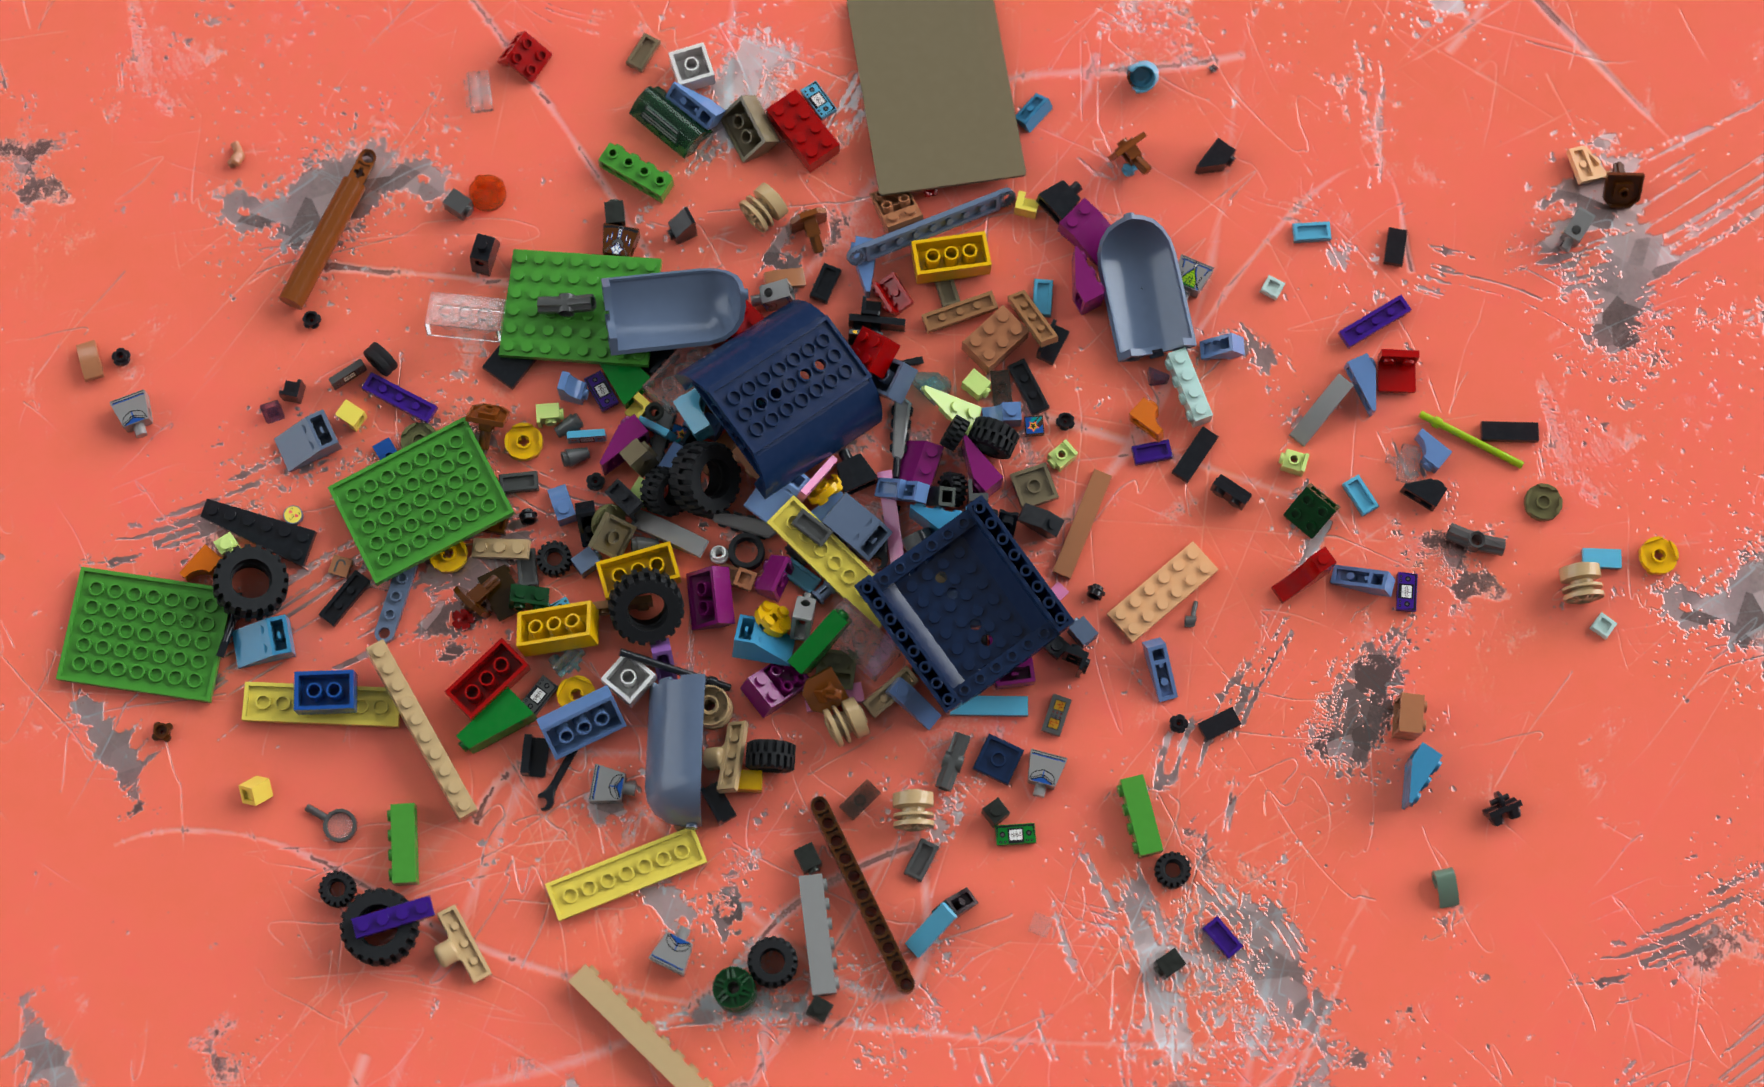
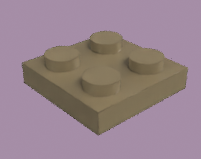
M1046 462L1010 474V479L1021 508H1023L1025 503L1039 506L1059 498Z
M605 511L588 546L610 557L623 555L637 527Z

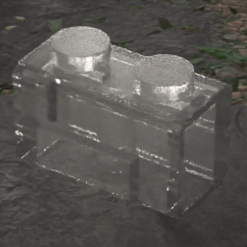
M489 71L467 72V79L463 80L465 91L468 90L469 95L465 96L466 107H470L473 114L493 111Z

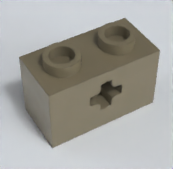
M637 438L619 452L630 467L642 478L660 463L655 458L658 456L657 453L645 441L641 443Z

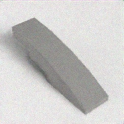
M1338 374L1289 436L1304 447L1354 385Z
M641 509L635 515L638 521L636 523L632 521L631 523L637 527V530L649 534L652 538L659 539L662 542L670 541L673 548L701 558L709 543L707 539Z

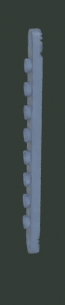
M1008 187L852 247L847 252L846 258L854 266H858L865 261L869 262L911 245V241L930 238L996 212L1005 206L1008 207V205L1014 203L1015 193ZM1009 194L1008 198L1003 200L1004 195ZM856 253L859 254L857 258L853 259Z
M419 564L392 578L374 632L375 638L378 641L383 639L379 635L383 629L390 631V635L384 639L386 644L390 643L395 637Z

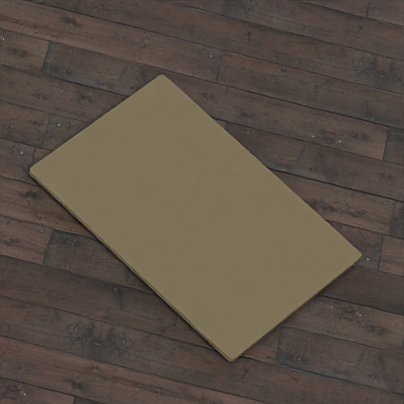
M847 0L875 173L881 196L1024 177L1026 175L994 0Z

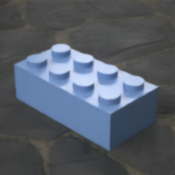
M608 685L536 719L555 760L627 726Z

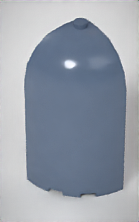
M1133 212L1124 214L1123 218L1117 220L1106 229L1100 240L1097 252L1098 271L1101 283L1105 288L1104 298L1118 362L1139 361L1144 356H1150V359L1164 356V352L1175 351L1184 347L1189 349L1197 346L1177 254L1171 238L1165 229L1153 218L1135 215Z
M715 268L601 278L605 311H608V314H605L606 329H608L611 356L706 346L725 341L737 332L744 321L745 300H749L748 289H744L743 283L737 275Z
M705 674L680 675V679L672 680V677L659 679V684L653 682L649 689L645 770L647 803L654 814L666 823L686 827L689 830H696L697 827L702 826L701 768L706 687Z

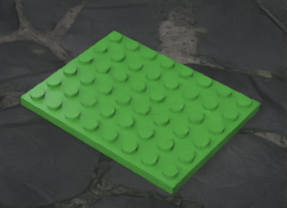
M514 249L499 356L503 358L649 368L651 351L611 356L608 329H606L605 314H608V311H605L601 278L659 273L662 268V259ZM562 293L574 295L593 294L596 300V308L590 312L575 313L571 317H564L558 314H539L537 299L538 297L559 296Z
M466 417L439 429L328 487L377 586L515 515L469 423L465 421Z
M81 567L56 679L58 681L211 703L221 659L216 654L230 615L224 612L223 607H219L217 598H214L213 587L210 585Z

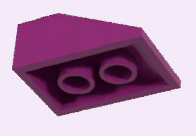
M1084 198L1059 222L1058 232L1075 247L1078 246L1080 251L1083 250L1086 257L1098 266L1097 252L1099 243L1106 229L1111 225L1100 211Z
M635 414L626 416L621 420V424L615 431L600 461L601 469L605 476L625 461L619 452L635 438L641 443L643 441L647 444L650 443L648 430Z
M965 435L962 439L961 449L969 479H972L973 493H988L989 498L1001 488L1003 476Z

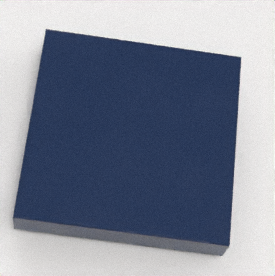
M988 734L972 769L1008 786L1024 750L994 735Z

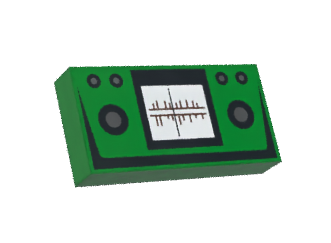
M1034 823L995 826L997 846L1036 843Z

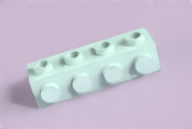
M1186 347L1168 353L1165 366L1171 373L1173 386L1178 390L1180 403L1185 407L1188 422H1191L1193 428L1210 422L1213 413Z

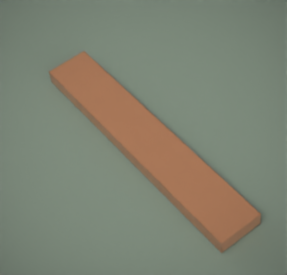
M1094 469L1052 573L1069 580L1071 579L1112 478L1111 475Z

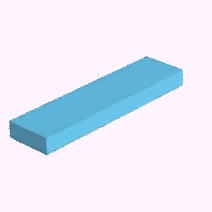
M976 696L951 711L950 716L1028 717V696Z

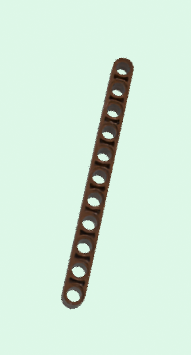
M817 796L811 801L812 814L897 990L901 994H910L915 987L914 978L828 801L822 796ZM817 802L824 803L825 808L822 811L815 810L814 805ZM827 819L834 823L833 827L829 829L822 825ZM834 837H839L842 840V844L834 846L831 840ZM842 855H848L851 861L848 864H843L839 859ZM850 873H857L859 879L856 882L850 881L848 879ZM865 890L868 893V897L864 900L857 897L858 891ZM868 908H874L877 914L870 918L865 914V911ZM875 927H884L885 933L881 936L876 935L874 932ZM891 944L894 947V951L887 954L883 951V946ZM900 962L903 966L902 970L895 972L891 967L892 963ZM909 980L912 985L911 988L908 990L902 989L900 986L901 981Z

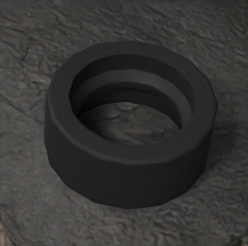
M742 533L732 539L729 544L728 553L730 561L735 567L754 570L763 562L765 549L763 542L758 536L752 533ZM750 541L756 545L758 555L752 562H741L736 557L735 550L741 542Z

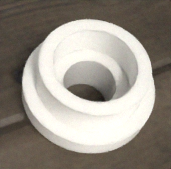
M721 545L713 547L710 551V559L715 564L725 563L729 558L728 550Z

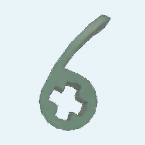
M1453 868L1432 871L1433 884L1438 889L1439 907L1446 908L1459 905L1458 886Z

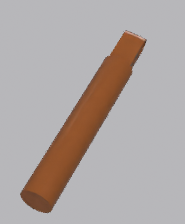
M362 150L348 177L344 176L279 296V299L285 304L298 310L303 309L366 190L364 184L376 161V154L373 150ZM369 156L372 162L366 163L362 158ZM360 169H362V175L359 178H357L356 174H358Z

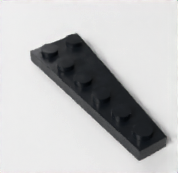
M210 499L206 500L200 516L202 519L228 530L255 545H262L265 549L273 550L272 553L278 554L302 568L305 567L317 534L316 531Z

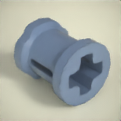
M825 580L823 585L816 591L813 590L811 592L816 601L821 605L824 604V601L831 594L836 593L835 589Z

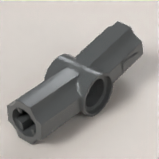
M562 293L559 296L538 297L537 299L539 314H558L564 317H571L575 313L590 312L596 308V300L593 294L574 295Z
M1451 523L1445 537L1449 541L1466 547L1470 552L1479 551L1502 556L1506 546V539L1484 535L1479 531L1473 532L1454 523ZM1471 539H1477L1479 541V545H1474Z
M954 732L949 749L946 750L943 758L942 769L935 787L943 791H952L957 774L960 773L965 759L964 754L968 747L970 736Z

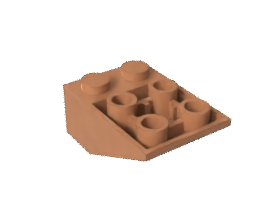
M879 190L870 193L886 234L924 220L923 214L910 192L881 196Z

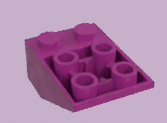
M1076 246L1072 257V299L1080 314L1083 315L1101 306L1105 288L1101 282L1097 281L1094 268L1092 266L1089 267L1086 262L1087 257L1084 251H1080L1078 246Z
M988 635V637H989V644L991 645L992 642H993V639H992L991 636ZM1032 657L995 683L996 690L1034 685L1036 680Z
M771 663L749 676L740 689L759 714L765 718L802 692L805 680L809 676L807 674H800L791 664L790 666Z

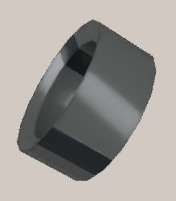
M927 527L905 537L902 543L906 551H909L926 539L932 532Z

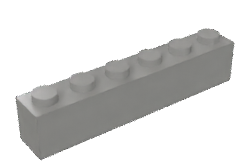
M822 873L798 876L812 997H815V995H835L836 989H840L839 978L834 977V969H837L836 957H832L831 952L832 949H835L834 937L829 936V930L833 928L831 917L827 918L826 911L830 910L829 898H825L824 890H828L827 878H823Z

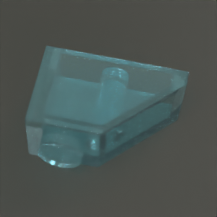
M917 372L912 382L924 396L925 394L921 390L924 385L947 394L951 392V381L945 375L941 376L938 372ZM929 400L934 406L936 405L933 400Z

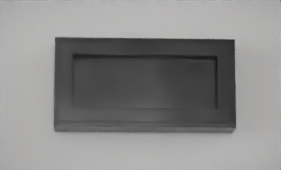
M1389 227L1383 264L1402 267L1408 230Z
M824 263L810 293V298L827 304L841 274V269Z
M1233 707L1197 725L1207 742L1240 726L1241 722Z

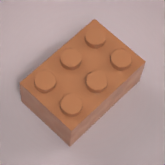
M1002 305L962 342V350L988 375L1028 338L1029 330Z

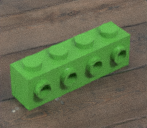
M609 143L598 159L600 168L663 203L674 186L673 178L668 172L657 170L655 165L650 162L645 163L634 153L626 152L619 144Z
M1143 774L1120 779L1119 785L1116 787L1118 796L1123 798L1124 804L1121 806L1124 816L1128 817L1127 830L1129 835L1133 836L1132 849L1134 854H1137L1138 858L1162 853L1163 846Z
M415 803L390 804V810L387 811L388 822H391V830H388V841H391L388 858L389 861H392V869H389V881H392L395 886L419 884L417 805Z

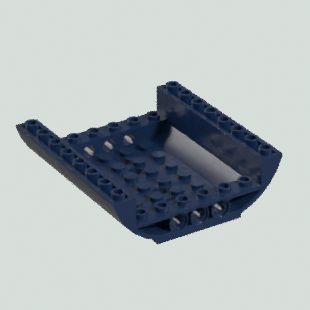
M792 300L675 375L685 391L694 386L759 475L754 485L764 499H767L882 422V405L876 386L871 378L872 375L828 315H824L815 306L802 300ZM815 362H821L824 365V369H817ZM800 372H807L809 379H803ZM771 391H777L780 395V398H773L771 396ZM756 400L763 401L765 408L757 407Z
M982 495L966 505L964 512L872 577L869 574L854 585L945 713L957 709L981 694L1042 650L1074 622V619ZM938 573L946 574L947 580L944 583L936 581ZM951 588L958 591V596L954 599L947 596V592ZM976 619L981 622L980 629H971L970 622ZM985 635H989L993 639L992 644L989 646H985L981 642L982 637Z

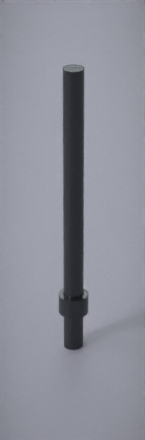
M622 648L619 652L621 657L679 676L698 674ZM711 675L709 677L706 676V685H715L725 691H730L731 684L717 680V677Z

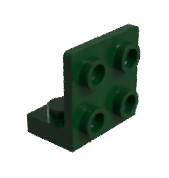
M1310 483L1283 515L1313 539L1340 507Z

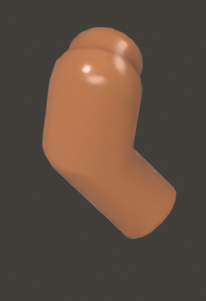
M239 141L231 143L234 152L228 160V165L231 168L240 166L245 159V154Z

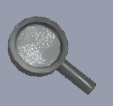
M310 804L306 806V812L324 821L323 830L330 840L343 843L351 840L356 834L357 820L348 810L335 809L326 814Z

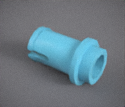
M1129 163L1123 164V174L1127 177L1133 176L1137 167L1135 165L1131 166Z

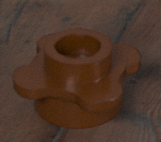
M156 722L152 739L154 741L164 740L169 742L172 739L170 734L173 725L171 723Z

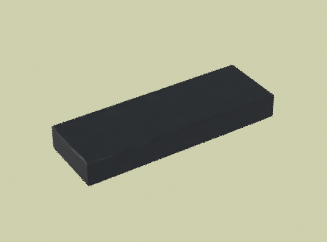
M849 314V327H852L855 323L869 329L875 325L880 326L881 330L905 332L906 319Z
M1025 359L1007 366L1032 417L1048 410L1050 406Z
M1482 421L1480 423L1481 441H1539L1538 422Z
M1202 427L1172 471V474L1188 484L1219 436Z
M355 570L319 613V616L335 627L372 582Z

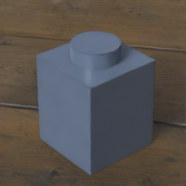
M588 546L571 558V562L584 579L597 569L595 562L600 561L602 556L597 550H592Z
M1084 616L1080 619L1076 617L1067 631L1082 648H1085L1098 636V632Z

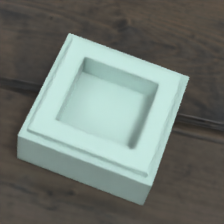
M1268 275L1260 293L1276 301L1285 283Z
M1601 612L1589 629L1606 640L1618 623Z

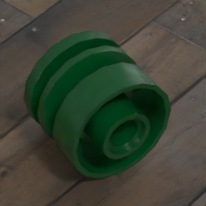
M728 967L721 970L713 981L712 992L718 1004L729 1013L741 1014L746 1012L754 1005L757 999V987L752 976L740 967ZM734 988H739L736 993H731Z

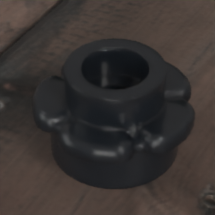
M315 311L306 312L302 319L304 321L303 325L308 329L317 328L321 322L320 315H317Z
M118 348L116 352H113L112 360H114L115 365L125 366L130 362L131 354L128 350Z
M1069 413L1059 414V418L1056 419L1057 426L1063 431L1072 429L1075 424L1073 421L1074 417Z
M593 473L586 479L587 487L590 490L599 491L605 484V478L600 473Z
M527 508L519 514V519L523 525H532L536 522L538 515L537 512Z
M1099 584L1089 585L1087 595L1094 600H1101L1102 596H1105L1104 588Z
M1181 714L1172 716L1169 721L1170 729L1177 733L1185 732L1189 724L1185 716Z

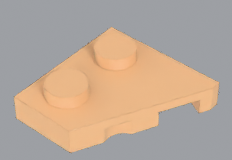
M1585 145L1570 148L1566 151L1579 185L1606 179L1607 171L1600 165L1601 161Z

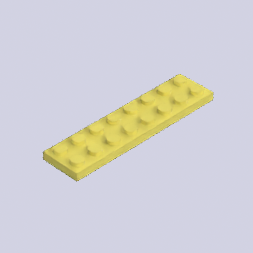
M793 495L766 523L877 631L882 624L854 587L855 584L869 574L871 577L875 574L833 533L824 545L820 547L793 527L791 523L802 508L819 520Z
M245 682L241 720L245 722L399 728L400 713L385 687L357 686V713L298 715L294 711V684Z
M685 828L546 883L545 886L560 922L708 862L696 831Z

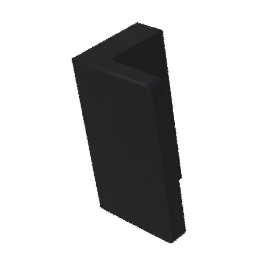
M1053 319L1050 326L1058 335V342L1042 348L1039 347L1036 358L1050 365L1054 364L1070 332L1057 326V320Z
M617 479L605 493L636 523L638 520L634 515L645 504Z
M524 734L520 768L522 776L546 777L549 745L545 738H534L531 734Z
M717 781L706 788L701 787V794L718 824L722 825L737 815L724 793L720 794L717 791Z

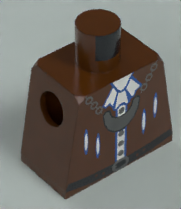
M604 223L603 255L632 257L640 239L639 229Z

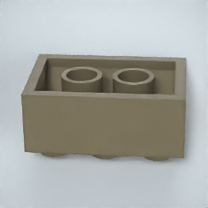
M741 95L725 110L726 112L721 122L743 163L769 152L780 142L756 95Z

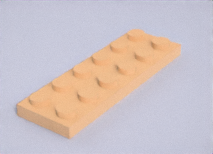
M1191 542L1109 611L1107 616L1127 639L1134 643L1219 569L1194 542Z

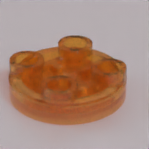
M477 175L469 187V198L477 209L487 212L494 211L505 202L507 193L501 179L494 175Z

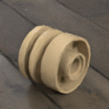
M762 183L753 191L755 198L748 195L746 200H742L739 203V207L746 219L760 232L765 233L769 230L768 226L772 227L774 225L772 218L780 220L788 213V208L781 196L771 186Z
M1578 562L1559 569L1560 582L1562 584H1569V586L1562 589V593L1566 594L1563 597L1565 603L1585 604L1604 598L1605 593L1603 590H1600L1603 588V583L1595 582V580L1602 577L1599 563Z
M706 685L703 727L716 730L728 724L733 716L734 708L732 700L723 689L715 685ZM711 704H715L714 709L708 711V707Z
M853 696L841 701L843 709L841 712H839L835 705L831 706L834 715H831L827 708L823 710L826 728L831 738L839 747L844 746L843 736L848 744L851 743V732L858 739L870 734L866 715L861 705H858Z
M908 789L893 793V808L902 810V812L893 814V818L898 820L893 822V828L904 831H922L933 828L934 821L929 819L934 817V813L925 811V809L934 806L933 792Z

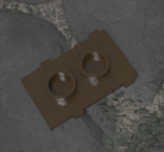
M505 564L477 578V583L483 584L492 575L500 579V584L488 595V600L491 604L490 609L492 612H495L499 622L520 612L513 610V608H508L510 585L515 583L509 573V567Z

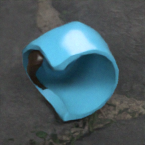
M1143 60L1128 66L1127 79L1136 94L1148 92L1159 81V70L1154 63Z

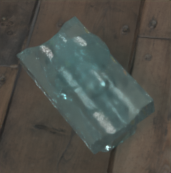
M582 648L565 650L561 657L553 654L548 661L552 665V669L560 678L567 672L570 673L573 669L577 672L581 670L578 664L586 654Z

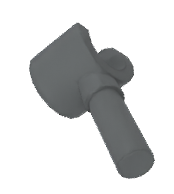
M1197 601L1193 602L1191 616H1185V627L1195 626Z

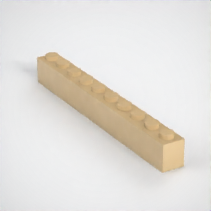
M384 639L366 647V654L459 822L477 813L476 805Z
M585 964L568 981L675 1087L714 1086L706 1077L702 1079L698 1075L700 1071L692 1063L690 1065L686 1064L683 1061L685 1056L678 1049L673 1051L669 1047L671 1042L664 1035L659 1037L655 1033L657 1028L650 1021L645 1023L640 1018L642 1014L635 1007L631 1009L626 1004L628 1000L621 993L616 995L612 991L614 986L607 979L602 981L598 977L600 972L593 965L588 967Z

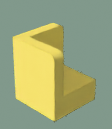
M1019 191L1014 214L1035 219L1039 204L1036 200L1025 198L1026 192Z
M638 392L633 397L634 402L625 411V415L632 416L635 414L638 419L640 416L646 418L645 408L650 402Z
M345 400L336 412V416L348 423L350 428L356 432L367 418L365 411L348 400Z
M254 776L238 785L242 802L245 804L257 806L273 796L269 778Z

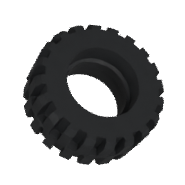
M708 441L687 443L683 446V449L681 448L676 453L677 457L673 458L671 462L673 465L669 468L670 478H668V482L671 484L670 492L675 496L673 499L679 504L681 509L688 513L703 515L720 514L731 506L730 503L735 501V496L739 493V483H741L742 478L740 477L741 468L733 458L732 450L722 443ZM705 464H707L710 477L708 486L703 491L701 487V473Z
M244 544V548L234 547L232 552L227 551L223 559H219L217 567L214 569L212 587L214 598H217V604L219 607L224 608L226 614L230 615L231 613L235 619L240 620L241 617L245 618V621L251 622V619L254 618L257 621L263 620L264 616L270 617L273 615V611L279 610L287 595L289 575L286 572L287 567L285 563L281 562V557L278 554H272L273 550L269 548L264 550L262 545L256 544V547ZM244 568L259 569L269 578V588L262 596L256 598L243 597L232 587L234 574Z
M648 567L642 568V571L639 572L636 569L631 570V574L628 576L626 573L622 575V581H616L613 585L614 590L610 591V600L608 601L609 614L615 630H618L622 638L627 637L628 642L634 644L635 641H638V644L645 646L646 642H650V645H655V641L661 640L663 642L667 640L666 636H672L675 633L674 628L680 627L681 619L684 617V602L674 579H670L669 575L665 572L660 574L659 569L653 568L652 571H649ZM643 593L657 594L663 598L664 607L652 619H636L628 612V606L636 596Z
M376 888V890H365L364 894L354 896L355 900L353 902L349 901L346 905L348 907L346 912L343 911L341 915L343 921L340 923V930H342L340 936L345 943V948L355 958L371 966L378 967V965H382L384 967L389 966L390 963L396 964L400 961V958L410 954L408 951L411 947L414 948L416 945L415 939L419 937V921L398 927L396 935L390 942L382 946H375L369 944L364 937L356 938L351 920L369 914L376 909H386L409 902L404 896L391 889Z

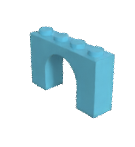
M695 388L673 401L676 409L697 441H703L715 434L704 415L706 403ZM756 400L757 407L764 404L763 401Z

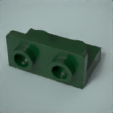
M511 583L508 608H513L515 611L549 607L550 588Z

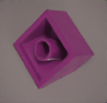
M771 554L769 560H765L763 565L764 571L761 577H757L754 586L756 587L757 594L779 603L789 581L787 573L792 575L794 566L790 557Z

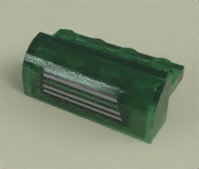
M659 86L655 88L647 87L638 96L629 114L681 157L686 158L695 153L699 143L710 137L713 131L711 129L706 130L665 97L667 93Z

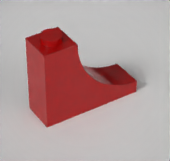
M1325 546L1311 555L1291 574L1273 585L1271 589L1283 604L1329 574L1336 564V560Z

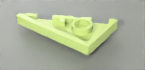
M922 386L921 390L925 396L936 403L939 407L938 410L948 420L952 421L956 415H959L970 422L965 432V435L968 437L976 417H979L982 407L929 386Z

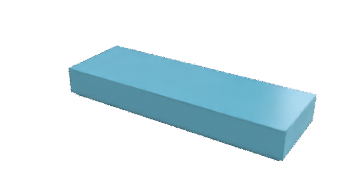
M945 902L941 903L905 942V945L917 958L921 957L958 916Z

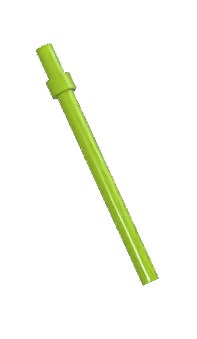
M1421 411L1418 416L1431 423L1432 427L1436 429L1441 428L1520 469L1524 464L1523 461L1444 422L1438 416L1434 417L1424 411Z

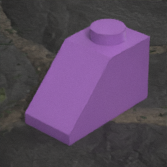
M666 638L667 640L663 642L661 640L655 641V645H650L653 659L675 666L669 638ZM655 668L658 684L659 679L672 677V680L677 679L676 674Z

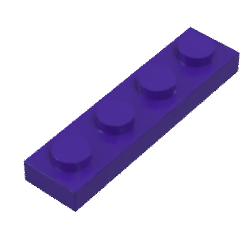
M1399 295L1340 330L1338 335L1349 349L1408 314L1412 309L1403 296Z
M373 372L370 373L362 386V389L367 393L427 424L430 423L438 409L434 404Z
M426 896L351 920L357 939L436 915L431 897Z

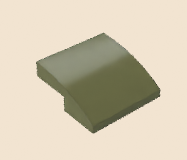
M830 649L817 664L815 674L831 666L844 689L853 691L858 653Z

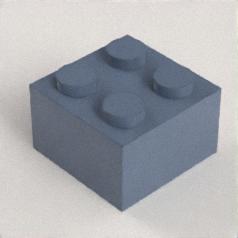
M894 358L883 379L871 374V378L879 396L902 405L918 370Z

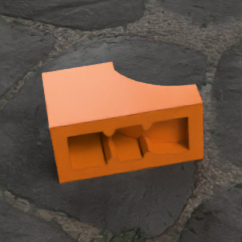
M1143 397L1129 413L1130 422L1160 442L1164 438V433L1156 421L1159 417L1158 405L1154 401H1148Z
M205 544L179 574L188 582L200 575H211L213 577L214 569H216L219 559L223 558Z

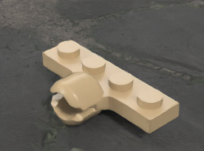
M746 720L728 722L724 745L707 748L703 752V764L707 770H720L717 791L720 794L738 792L749 727Z
M455 904L437 913V917L448 935L446 941L434 947V954L442 967H448L460 961L463 963L473 984L491 976L492 972Z

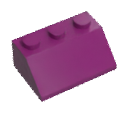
M907 441V453L901 459L899 479L919 481L932 486L943 455L944 446L928 441Z
M709 566L687 573L686 579L692 630L722 628L735 624L729 567Z

